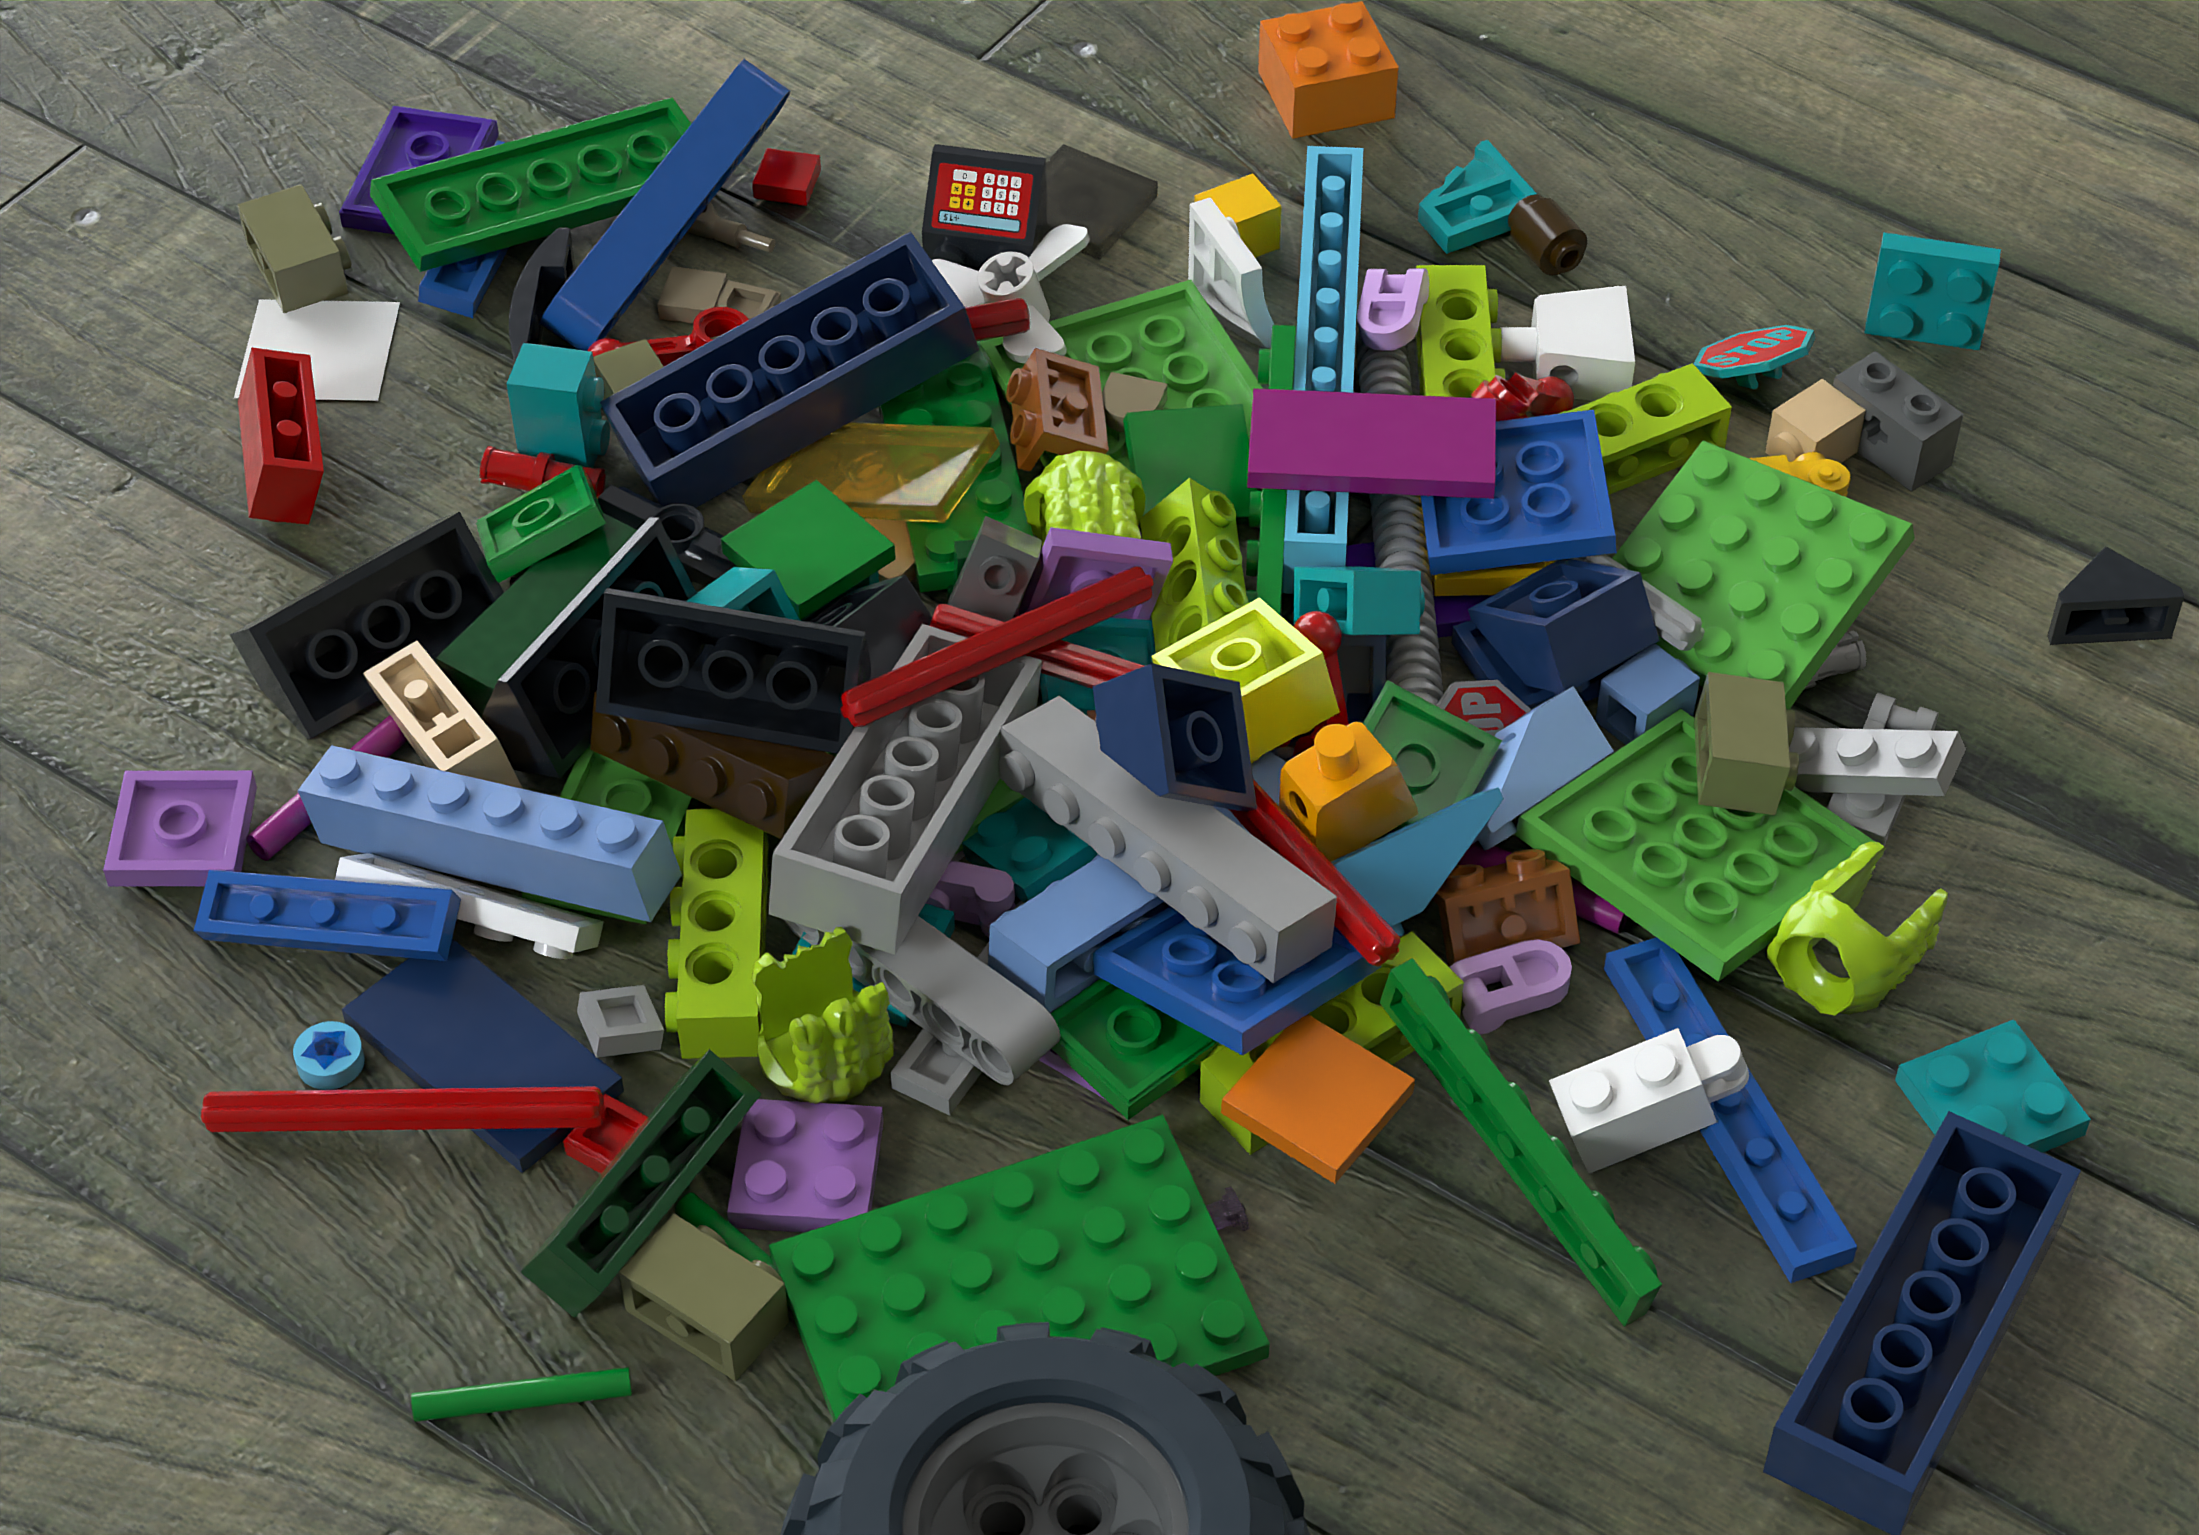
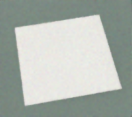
M259 299L234 398H239L251 347L310 355L316 400L378 401L400 302L321 301L283 313L276 300Z

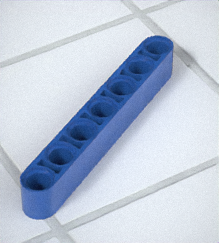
M743 59L562 286L543 314L540 325L577 350L587 351L594 342L604 339L782 109L791 91Z

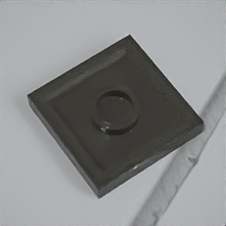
M1065 144L1046 162L1047 233L1065 224L1085 227L1090 241L1080 252L1098 260L1102 259L1158 197L1157 181Z

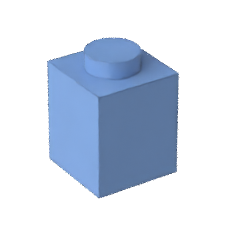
M1654 643L1601 679L1595 721L1627 745L1679 709L1684 710L1693 717L1700 677L1693 673L1686 663L1675 659Z

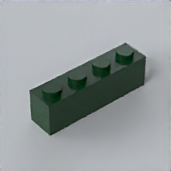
M603 513L606 524L532 565L436 657L438 667L480 718L500 677L637 531L636 529Z
M709 1049L677 1081L521 1270V1273L575 1318L605 1290L762 1094Z

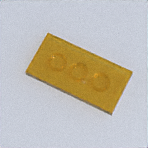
M848 423L760 472L742 498L750 513H763L811 482L818 480L863 519L945 523L1000 443L994 429L989 427Z

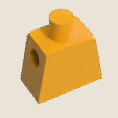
M1352 722L1347 726L1331 724L1323 727L1315 736V745L1287 761L1281 769L1279 807L1330 862L1373 842L1418 814V808L1398 765L1362 722Z

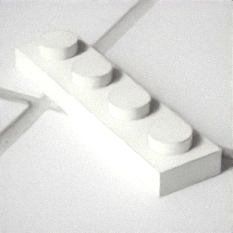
M370 853L340 857L335 880L453 890L461 898L457 919L475 924L474 933L476 935L504 942L512 941L513 936L535 942L533 948L535 952L558 959H572L575 952L598 947L604 921Z

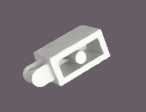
M1677 1028L1549 1080L1571 1138L1590 1174L1717 1123L1710 1103L1743 1089L1749 1079V1070L1739 1044L1732 1037L1716 1035L1686 1047Z

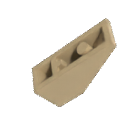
M417 640L363 673L373 691L426 767L523 789L498 738Z

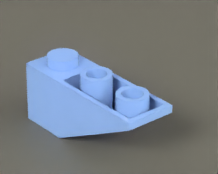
M1574 686L1535 707L1495 734L1494 737L1502 740L1474 794L1499 787L1504 800L1472 844L1478 841L1485 851L1517 832L1511 820L1519 815L1521 816L1552 795L1554 791L1564 787L1591 769L1594 764L1614 752Z

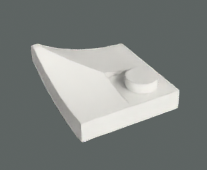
M1211 197L1191 203L1188 280L1193 281L1221 324L1244 339L1265 349H1271L1272 325L1274 323L1264 298L1262 267L1241 240L1234 220L1229 216L1225 217Z

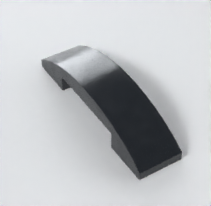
M558 228L534 252L518 279L509 313V336L514 364L523 343L541 345L544 327L540 325V320L553 298L576 270L570 228Z

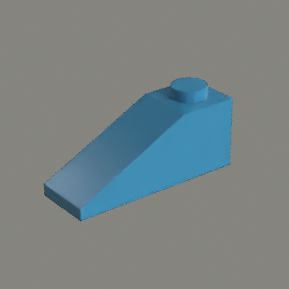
M1499 787L1471 795L1331 861V863L1391 928L1401 936L1405 933L1401 922L1423 912L1504 798Z

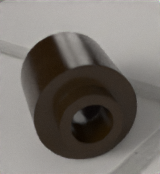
M1533 194L1523 198L1513 207L1508 217L1511 237L1544 274L1552 276L1566 273L1580 264L1587 248V236L1553 199Z

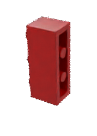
M251 347L238 398L249 518L309 525L324 473L311 356Z

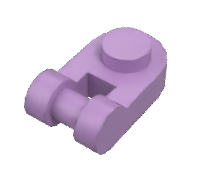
M1426 268L1408 269L1406 274L1389 275L1387 269L1367 270L1357 311L1360 337L1366 346L1374 350L1394 351L1407 345L1414 339L1418 331L1423 304L1427 303L1429 296V275Z
M951 860L925 904L953 911L955 920L980 925L982 932L989 937L990 924L995 922L1006 911L1013 910L1016 907L1014 903V883L1012 877L1004 871Z
M1538 939L1523 941L1457 961L1449 967L1464 982L1462 1000L1465 1006L1462 1011L1469 1028L1474 1029L1479 1034H1486L1496 1030L1508 1019L1542 1010L1561 1002L1568 993L1572 971L1570 958L1561 947L1552 942ZM1501 981L1504 988L1488 992L1486 988L1488 984Z

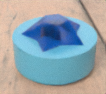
M328 1021L309 1027L297 1038L293 1048V1056L300 1078L307 1085L316 1089L331 1090L343 1087L352 1082L360 1074L364 1066L365 1057L358 1033L349 1025L341 1022Z

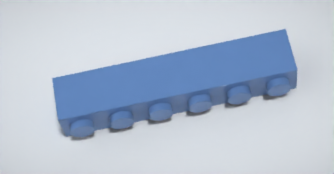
M331 745L298 789V793L322 844L360 853H370L405 864L647 922L653 920L682 875L662 820Z
M1269 751L1251 763L1253 779L1279 806L1280 774L1286 762ZM1213 806L1249 832L1228 809ZM1098 854L1090 863L1066 878L1051 883L1042 893L1018 908L1006 911L995 922L990 924L988 966L1037 1000L1050 1013L1100 979V977L1094 975L1093 951L1158 914L1170 905L1155 894L1146 891L1138 881L1110 860Z

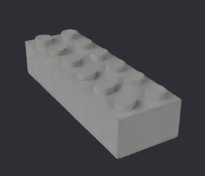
M922 624L893 670L967 639V637ZM1026 655L866 726L855 727L773 852L769 915L822 932H833L836 927H843L853 942L895 955L1000 779L1001 727L1036 709L1042 660Z

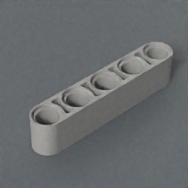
M919 916L895 955L856 942L852 944L849 954L852 977L866 987L870 985L875 986L883 981L888 992L889 1002L893 1007L1000 1084H1012L1060 1041L1059 1027L1043 1005ZM783 919L799 938L805 932L807 934L802 938L809 942L811 946L820 945L825 932Z

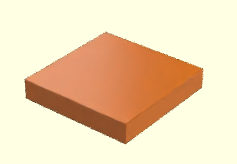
M1307 1014L1285 1028L1222 1098L1221 1114L1336 1184L1413 1094L1415 1079Z

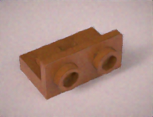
M1034 348L1023 368H1016L1013 371L1006 391V399L1012 403L1013 424L1010 440L1012 444L1016 445L1018 469L1030 472L1044 450L1059 455H1066L1076 451H1093L1106 454L1109 448L1099 367Z
M1528 849L1517 851L1506 856V863L1486 868L1475 864L1456 866L1431 899L1439 907L1448 967L1462 959L1523 941L1544 940L1552 942L1561 948L1580 944L1570 869L1559 861L1547 859L1545 852L1542 850Z

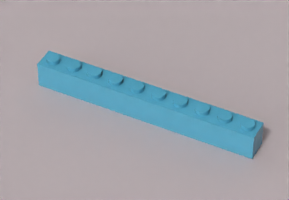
M1307 146L1293 390L1353 393L1364 148ZM1287 490L1282 593L1294 594V567H1345L1349 492Z

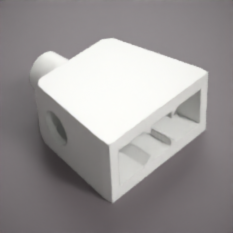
M1626 286L1540 295L1534 300L1531 327H1500L1502 335L1501 362H1532L1535 380H1540L1544 377H1558L1569 384L1573 391L1574 399L1595 401L1609 393L1619 392L1632 387L1635 356Z

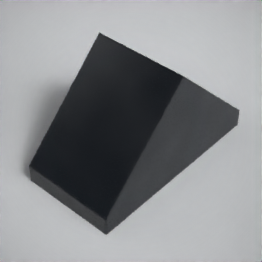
M2105 546L2059 593L2047 635L2050 645L2172 639L2184 600L2182 588Z

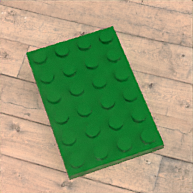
M1164 1115L1156 1116L769 1244L770 1258L776 1272L785 1283L787 1303L833 1422L860 1393L867 1398L874 1390L886 1392L893 1387L900 1365L905 1360L947 1340L949 1344L955 1341L964 1350L996 1342L998 1326L1049 1322L1050 1336L1089 1340L1095 1330L1101 1329V1327L1122 1331L1150 1340L1156 1359L1172 1367L1186 1363L1193 1368L1197 1363L1214 1376L1269 1358L1270 1343Z

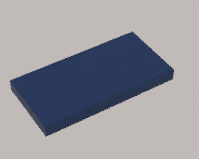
M454 939L451 941L447 961L408 958L342 1008L345 1023L352 1027L363 1039L422 1089L596 1086L601 1090L602 1096L607 1094L614 1099L624 1092L623 1081L620 1075L599 1058H596L592 1052ZM574 1128L470 1130L521 1173H524L560 1144Z

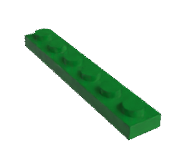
M1272 325L1271 349L1259 348L1258 384H1269L1268 389L1293 390L1296 326ZM1262 489V491H1251L1249 527H1260V540L1247 541L1246 576L1257 577V590H1246V596L1249 603L1258 598L1262 599L1281 616L1287 490Z
M1413 958L1391 969L1379 1002L1622 1325L1625 1327L1647 1314L1662 1286L1650 1256L1641 1247L1633 1246L1615 1223L1614 1213L1607 1200L1598 1191L1590 1190L1573 1168L1571 1156L1565 1145L1557 1137L1548 1135L1533 1116L1530 1103L1523 1090L1516 1083L1507 1082L1491 1061L1489 1049L1480 1034L1474 1029H1467L1452 1010L1448 995L1441 983L1432 976H1426Z

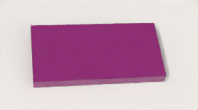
M1253 388L1247 488L1494 499L1496 399Z

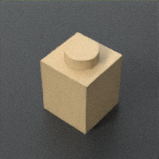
M1821 379L1773 410L1765 453L1769 456L1786 455L1788 461L1792 462L1804 453L1818 452L1823 454L1826 459L1842 463L1858 451L1866 410L1824 379Z

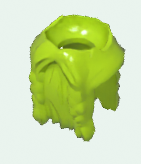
M1076 451L1066 455H1057L1045 467L1042 474L1036 477L1025 490L1023 503L1027 522L1031 524L1033 533L1042 540V547L1050 527L1141 539L1138 525L1145 511L1146 501L1141 479L1109 455L1093 451Z
M1870 841L1860 845L1847 860L1840 862L1836 868L1829 870L1822 879L1814 881L1811 890L1790 906L1781 921L1777 935L1773 937V941L1768 945L1767 958L1778 971L1784 986L1796 992L1820 1013L1833 1016L1840 1013L1850 1015L1878 1007L1880 1001L1885 998L1890 990L1896 989L1897 984L1904 982L1906 975L1913 972L1915 964L1921 961L1926 951L1933 950L1940 928L1938 923L1942 921L1943 910L1948 900V893L1941 888L1934 892L1923 905L1917 908L1888 937L1882 935L1853 911L1858 906L1864 894L1863 890L1872 877V872L1876 867L1874 865L1883 856L1886 849L1879 842ZM1822 938L1835 945L1850 978H1839L1827 972L1817 961L1812 947Z
M836 927L833 932H825L820 945H812L810 948L798 946L796 955L784 954L782 962H778L769 952L764 953L760 959L754 962L752 980L757 989V1004L762 1018L758 1037L757 1057L764 1076L783 1095L796 1098L800 1102L837 1104L854 1099L872 1081L880 1077L885 1064L894 1056L893 1030L890 1026L886 1010L890 1004L888 992L883 981L875 986L865 987L861 992L853 989L852 968L849 962V954L853 942L843 927Z

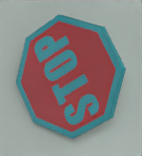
M1791 325L1739 332L1701 348L1693 364L1703 375L1721 379L1736 377L1739 386L1757 389L1759 384L1755 373L1762 372L1763 376L1780 379L1782 377L1783 365L1809 354L1815 341L1814 330Z

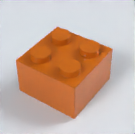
M1363 1L1342 3L1333 7L1303 13H1291L1282 17L1260 21L1258 72L1292 139L1395 118L1398 65Z

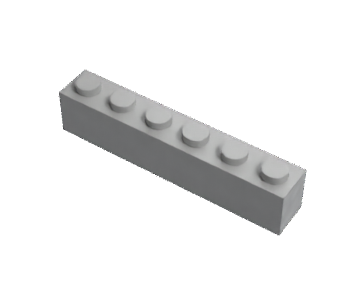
M1061 696L1001 727L999 778L1010 789L1022 794L1046 812L1054 822L1066 827L1090 845L1097 854L1110 860L1138 881L1146 891L1158 896L1186 917L1194 927L1202 929L1230 950L1238 960L1250 965L1272 983H1275L1332 947L1337 903L1336 895L1213 806L1158 797L1100 750L1096 722Z

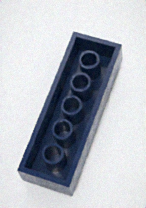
M910 231L604 399L600 404L620 446L655 502L662 506L686 504L697 508L978 352L979 348L965 306Z
M1948 1111L1773 1429L1763 1472L1888 1534L1901 1535L2066 1217L2081 1170Z

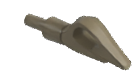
M711 202L687 231L704 238L715 239L735 248H739L741 244L769 253L775 248L774 239L747 231L745 224L720 218Z

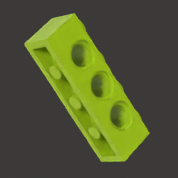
M1416 265V268H1426L1429 275L1428 301L1426 304H1423L1418 331L1415 335L1419 395L1472 398L1471 394L1483 380L1490 382L1496 375L1505 379V369L1494 367V363L1501 362L1502 335L1501 328H1491V323H1497L1498 292L1497 289H1487L1485 265Z
M1691 363L1558 414L1594 409L1608 495L1683 466L1703 440L1725 449L1732 406L1698 368Z
M1188 478L1140 518L1142 539L1171 543L1173 563L1151 613L1156 653L1249 603L1245 590L1242 554L1239 547L1234 504L1221 492L1211 491Z
M718 809L686 810L685 836H674L673 851L683 875L682 887H673L670 892L671 923L673 927L680 926V939L668 940L669 978L678 979L677 992H666L665 994L666 1031L678 1032L682 1059L701 1058L709 1049L719 1058L757 1057L758 1037L762 1018L759 1014L757 989L752 980L754 962L766 953L769 863L767 832Z
M1412 931L1400 938L1398 945L1399 953L1393 960H1387L1381 965L1380 969L1309 1013L1310 1016L1391 1065L1415 1051L1379 1003L1391 969L1413 958L1426 976H1432L1441 983L1448 995L1450 1007L1459 1019L1461 1013L1464 982ZM1282 1031L1243 1056L1219 1044L1205 1060L1201 1061L1200 1103L1250 1155L1269 1143L1221 1114L1222 1098Z

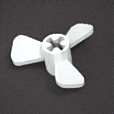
M1069 224L1060 225L1046 234L1029 258L1019 252L1000 253L988 259L979 271L942 259L932 260L965 307L1016 298L1025 299L1030 314V330L1026 333L1003 336V346L1010 359L1019 363H1026L1034 348L1065 356L1067 350L1062 337L1048 323L1050 311L1039 281L1088 245L1090 238L1085 227Z

